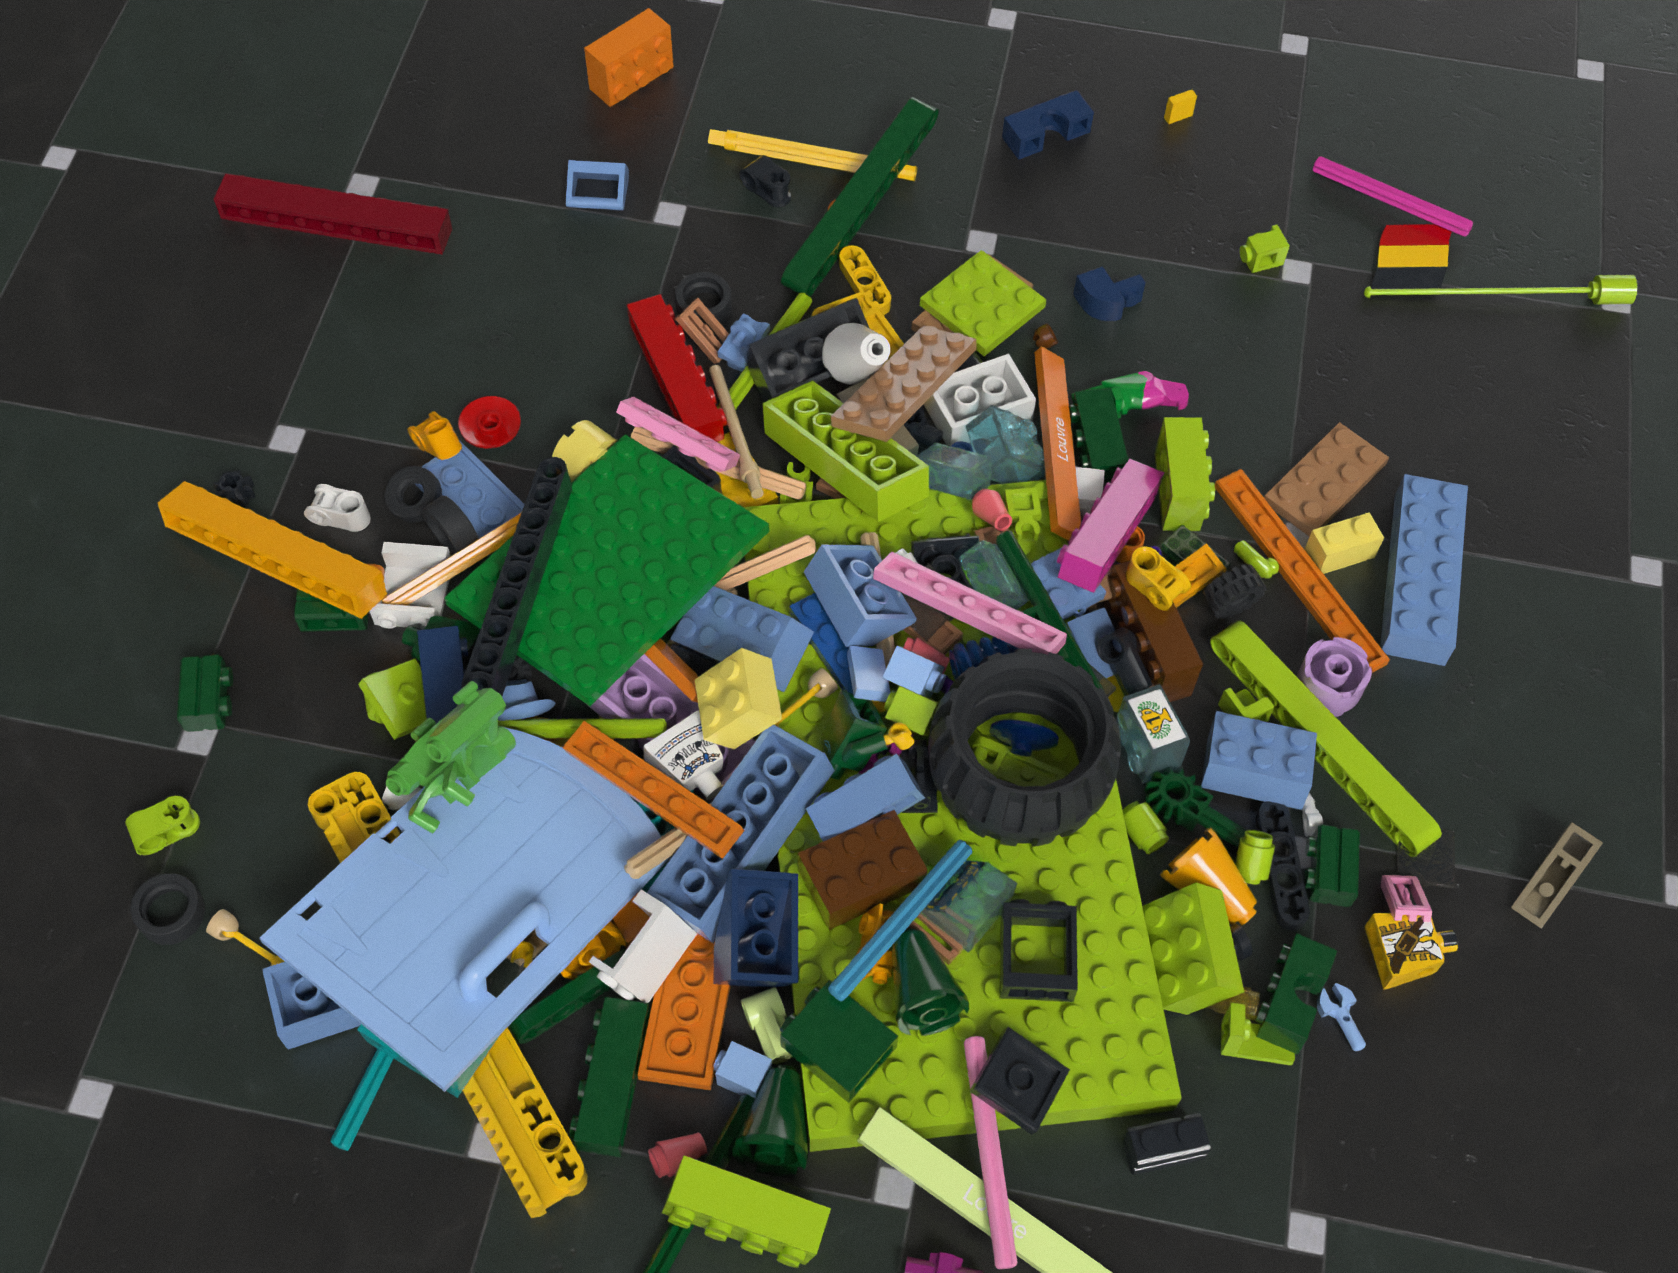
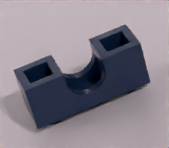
M1076 90L1004 117L1002 138L1019 160L1043 151L1045 130L1059 132L1066 141L1090 133L1094 112Z

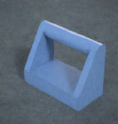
M568 160L566 207L624 210L629 179L627 165L625 163ZM580 178L619 181L618 198L575 196L577 180Z

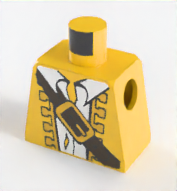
M1374 913L1365 925L1383 990L1434 974L1444 963L1443 953L1455 952L1458 949V941L1454 931L1436 932L1432 917L1431 922H1423L1421 915H1417L1416 921H1409L1407 915H1402V921H1394L1392 913Z

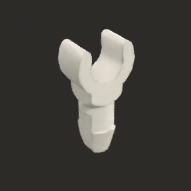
M1309 793L1302 809L1303 829L1306 837L1313 836L1317 827L1323 825L1322 816L1316 809L1315 801Z

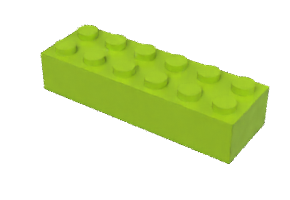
M814 381L763 403L765 434L877 522L929 497V466L892 438L885 442L832 427L831 415L844 403Z

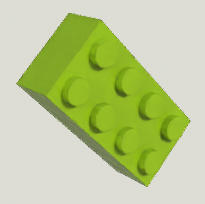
M684 1155L675 1173L662 1213L668 1215V1222L683 1228H690L691 1224L705 1229L704 1234L710 1238L724 1242L727 1237L742 1242L740 1247L746 1251L762 1255L763 1250L778 1255V1262L798 1268L800 1263L806 1265L817 1255L831 1208Z

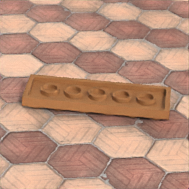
M922 326L831 415L832 427L887 442L977 349L976 339L964 336L961 333L939 330L933 326Z

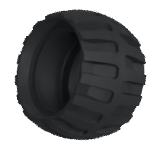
M1017 649L1014 653L1001 655L999 652L984 658L977 668L972 666L965 670L952 683L949 691L940 700L931 723L928 742L932 778L936 788L941 792L943 802L955 818H963L967 822L969 830L983 838L986 835L1000 840V844L1014 847L1017 843H1031L1032 846L1049 844L1057 835L1066 837L1084 826L1088 819L1099 811L1109 796L1118 773L1121 752L1120 731L1118 723L1114 718L1113 707L1104 690L1094 685L1092 676L1079 665L1075 667L1064 661L1063 656L1051 652L1048 655L1032 652V649ZM1013 712L1039 715L1059 726L1074 744L1079 764L1065 778L1045 786H1017L996 778L979 764L968 743V739L976 727L994 716Z

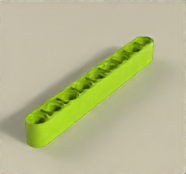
M1235 621L1210 639L1211 648L1217 657L1258 700L1266 696L1274 705L1272 715L1283 726L1317 733L1315 760L1398 847L1399 841L1402 843L1400 846L1401 851L1403 849L1410 852H1404L1405 854L1415 857L1441 837V829L1432 816L1244 622Z

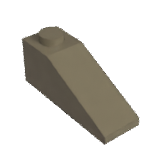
M1569 823L1511 908L1542 929L1603 842L1576 824Z

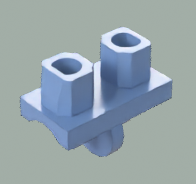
M744 313L738 321L733 323L730 334L718 350V357L726 360L728 367L738 371H743L747 366L740 348L766 337L770 330V324L757 322Z

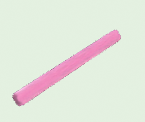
M981 1036L969 1037L964 1041L970 1089L987 1060L985 1039ZM971 1093L995 1266L997 1269H1009L1017 1265V1257L995 1109Z

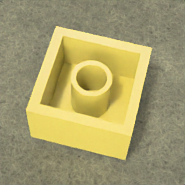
M740 648L695 679L703 739L735 750L782 720L771 658Z

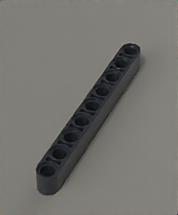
M546 458L540 462L536 470L462 680L461 688L470 681H474L478 685L477 690L492 688L503 696L572 491V483L567 465L561 458Z

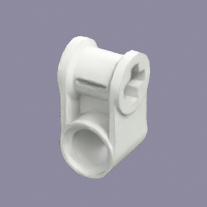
M327 484L316 486L314 490L316 496L311 506H307L304 511L305 517L317 525L332 526L351 532L365 529L371 520L370 513L360 493L335 488Z

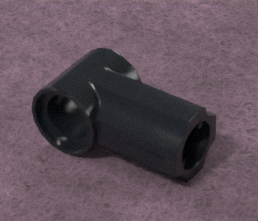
M1119 628L1099 640L1097 652L1101 660L1110 665L1126 698L1149 688L1153 683L1136 650V636L1129 629ZM1113 640L1119 642L1122 649L1121 652L1114 648Z

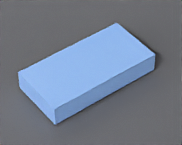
M850 645L847 658L854 698L886 702L891 692L889 681L882 678L886 670L883 650Z

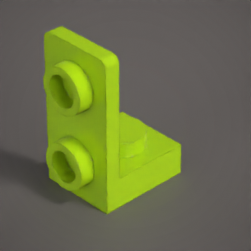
M1231 1002L1221 1022V1055L1293 1065L1295 1053L1256 1037L1261 1024L1251 1023L1250 1019H1245V1004Z

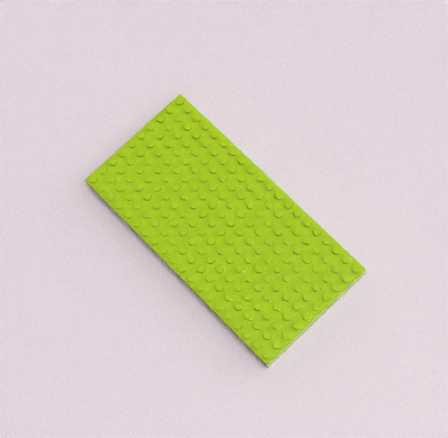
M1046 480L929 490V497L880 522H877L848 498L743 507L769 523L770 532L744 556V561H748L806 535L815 540L817 552L821 545H861L860 537L863 533L875 532L878 535L882 561L891 552L896 553L901 549L910 553L911 541H917V537H921V539H944L952 536H964L966 533L974 536L975 530L992 526L975 516L972 510V499L982 489L997 491L1005 505V489L1037 487L1041 509V519L1036 521L1040 526L1038 541H1034L1033 534L1026 530L1022 531L1021 542H1018L1030 563L1062 548L1064 545H1068V542L1063 537L1051 532ZM1011 523L1008 528L1013 534L1017 523ZM979 550V565L961 566L975 591L1018 611L1033 607L1026 594L1013 580L1014 573L1005 558L985 563ZM816 552L748 581L749 600L792 617L789 613V606L815 593L804 574V570ZM945 573L941 574L947 578L951 577L950 575ZM902 593V595L904 596L905 600H907V599L910 597V596H908V595ZM931 607L932 609H934L937 613H939V614L941 615V612H940L939 610H937V609ZM1074 615L1064 620L1070 632L1068 622L1076 618ZM956 618L950 621L952 625L963 633V637L958 643L963 644L965 649L967 642L970 640L976 641L978 646L980 639L983 637L989 638L992 642V635ZM904 630L893 635L895 648L896 646L903 648L907 637L914 638ZM810 642L785 692L777 690L781 713L809 691V678L820 668L826 670L834 679ZM876 644L873 645V646H860V647H867V648H874V649H876ZM949 660L944 674L952 681H955ZM889 681L890 692L892 690L897 692L900 685ZM836 682L838 689L826 698L811 697L779 724V728L825 753L821 744V737L838 695L842 690ZM941 691L938 694L933 692L931 699L940 702L944 693ZM887 710L884 712L878 711L887 728L884 735L895 724V722L885 718ZM1013 712L994 716L976 727L968 739L973 752V745L977 737L983 736L1067 772L1066 776L1079 764L1074 744L1059 726L1039 715ZM910 730L913 733L914 740H925L928 746L929 736H924ZM887 752L885 755L880 753L878 755V758L881 759L885 756H890V752ZM989 756L986 757L985 761L994 764L996 758ZM846 768L840 780L829 778L817 797L826 792H834L844 786V782L849 777L858 774V772ZM1115 780L1112 790L1102 807L1088 819L1084 826L1069 836L1061 837L1057 835L1051 843L1041 846H1032L1031 843H1017L1015 847L1000 844V840L986 835L983 838L969 830L967 822L963 818L957 819L949 811L938 789V813L901 812L898 814L901 823L927 868V874L957 840L965 841L972 848V854L966 861L985 863L947 909L944 910L973 935V940L949 965L945 962L968 998L969 1011L966 1013L963 1010L959 1014L961 1021L945 1031L921 1036L920 1030H910L911 1035H906L899 1030L896 1022L893 967L892 977L888 978L886 984L874 983L873 976L862 980L849 996L898 1035L897 1048L850 1103L845 1101L800 1063L809 1151L863 1146L857 1140L879 1107L924 1139L976 1133L971 1092H969L970 1084L964 1041L969 1037H983L985 1039L988 1059L1003 1030L1007 1027H1010L1070 1069L1040 1126L1174 1111L1182 1097L1117 781ZM807 811L777 852L779 872L798 874V983L791 985L794 1013L796 1015L806 1006L804 1004L805 999L816 986L822 988L829 980L833 982L852 961L860 948L862 934L859 933V923L863 915L831 930L828 929L798 871V853L823 842ZM911 893L883 905V911L895 912ZM1015 899H1025L1030 901L1031 904L1062 901L1068 906H1077L1078 991L1074 1002L1000 998V925L1004 902L1009 903ZM923 909V911H924L925 913H927L932 919H934L939 925H941V926H942L946 931H948L953 937H955L959 942L961 941V940H960L957 936H955L954 933L951 932L946 926H944L940 921H938L936 918H934L929 912H927L925 909ZM917 917L914 919L919 926L947 950L951 951L953 949L942 938L932 932ZM1012 925L1011 972L1064 975L1063 927ZM995 1110L998 1131L1021 1128Z

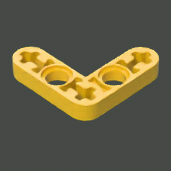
M853 245L844 247L840 251L839 267L855 294L818 307L813 311L812 316L856 297L863 313L878 307L882 314L886 315L891 307V294L862 248ZM853 261H857V268H856V269H855V264H854ZM861 277H868L872 280V283L863 285L857 280ZM873 293H875L877 301H873Z

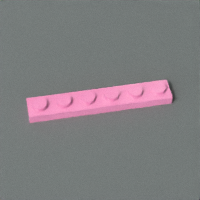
M891 552L874 568V580L1019 649H1032V652L1048 655L1049 652L1057 654L1065 645L1067 633L894 552Z

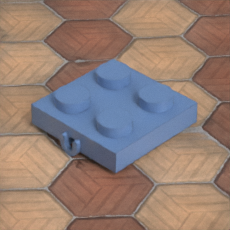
M1060 548L1044 557L1042 556L1037 561H1033L1031 565L1063 620H1066L1073 615L1076 618L1082 616L1088 607L1104 599L1106 591L1099 585L1095 593L1058 578L1061 564L1057 563L1062 549ZM1014 575L1013 580L1016 582V584H1017V585L1021 588V590L1023 591L1022 587L1020 586L1018 580L1016 579V577H1015V575Z

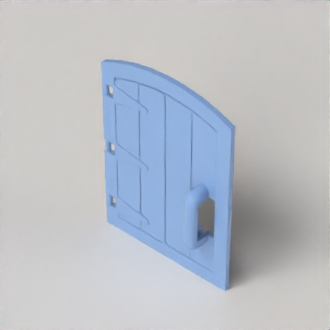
M510 728L506 729L515 738V748L506 755L507 757L483 775L480 781L469 790L475 794V797L468 807L457 800L450 804L442 795L428 799L422 811L440 821L438 828L432 834L408 819L409 810L425 787H423L391 817L390 821L365 840L260 937V941L444 1092L671 859L670 856L639 879H632L624 870L627 860L661 837L641 807L628 794L570 756L562 747L542 738ZM456 779L455 782L457 784L466 788L458 779ZM398 826L403 832L389 844L383 838ZM316 901L321 908L310 919L305 920L300 915ZM535 929L536 936L548 944V946L495 998L487 991L486 977Z

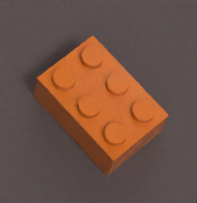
M650 8L584 48L589 89L610 107L674 67L671 27Z

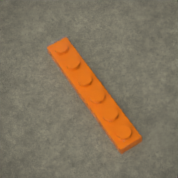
M583 721L562 747L570 756L721 859L724 858L744 832L740 824L586 721Z

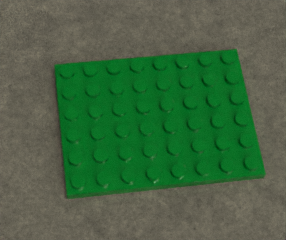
M625 434L603 456L572 482V491L517 655L581 701L591 706L770 532L769 523ZM513 536L444 597L448 607L479 629H481Z

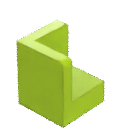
M1231 688L1224 690L1218 704L1224 713L1268 722L1274 709V705L1267 696L1256 702L1247 689H1243L1236 694Z

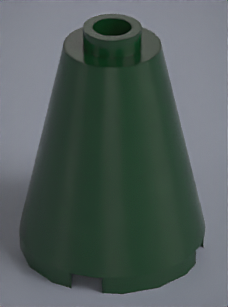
M912 928L906 929L891 946L895 1015L898 1028L906 1035H911L910 1030H920L921 1036L945 1031L961 1021L959 1014L963 1010L968 1013V998L927 935L923 931Z
M779 1065L766 1073L733 1145V1157L742 1166L745 1167L746 1161L757 1165L756 1172L773 1176H791L797 1174L798 1167L801 1166L803 1170L806 1168L808 1149L803 1080L795 1068L788 1065Z

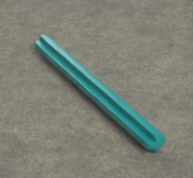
M379 1049L375 1052L331 1137V1143L339 1149L346 1151L350 1149L394 1059Z

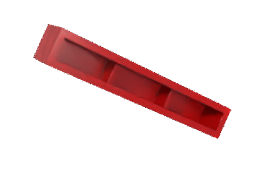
M661 294L627 304L630 327L674 419L716 442L724 440L723 426L727 425L725 413L722 408L717 409L714 391L711 386L706 387L704 371L701 365H695L696 359L691 345H685L684 331L680 324H675L672 306L665 304Z

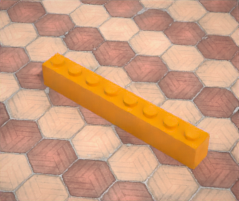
M184 481L158 502L165 527L362 619L387 595L384 576L377 567L369 566L354 559L349 554H343L330 548L323 542H317L308 538L299 531H293L284 527L275 520H269L260 516L251 509H245L236 505L227 498H221L212 494L203 487H197Z

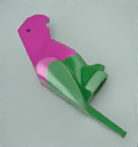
M1147 371L1102 381L1100 386L1082 390L1111 388L1118 418H1121V414H1127L1131 409L1145 410L1157 406L1178 407V410H1181L1187 406L1189 393L1185 384L1158 379ZM1074 393L1071 394L1072 401L1074 398Z

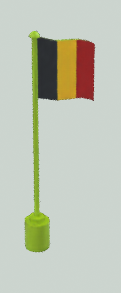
M1435 224L1386 225L1379 242L1377 271L1371 287H1366L1364 290V295L1367 298H1370L1371 295L1587 293L1588 298L1592 299L1595 305L1633 304L1637 295V280L1634 275H1596L1593 281L1589 282L1588 287L1440 289L1448 267L1449 239L1452 231Z

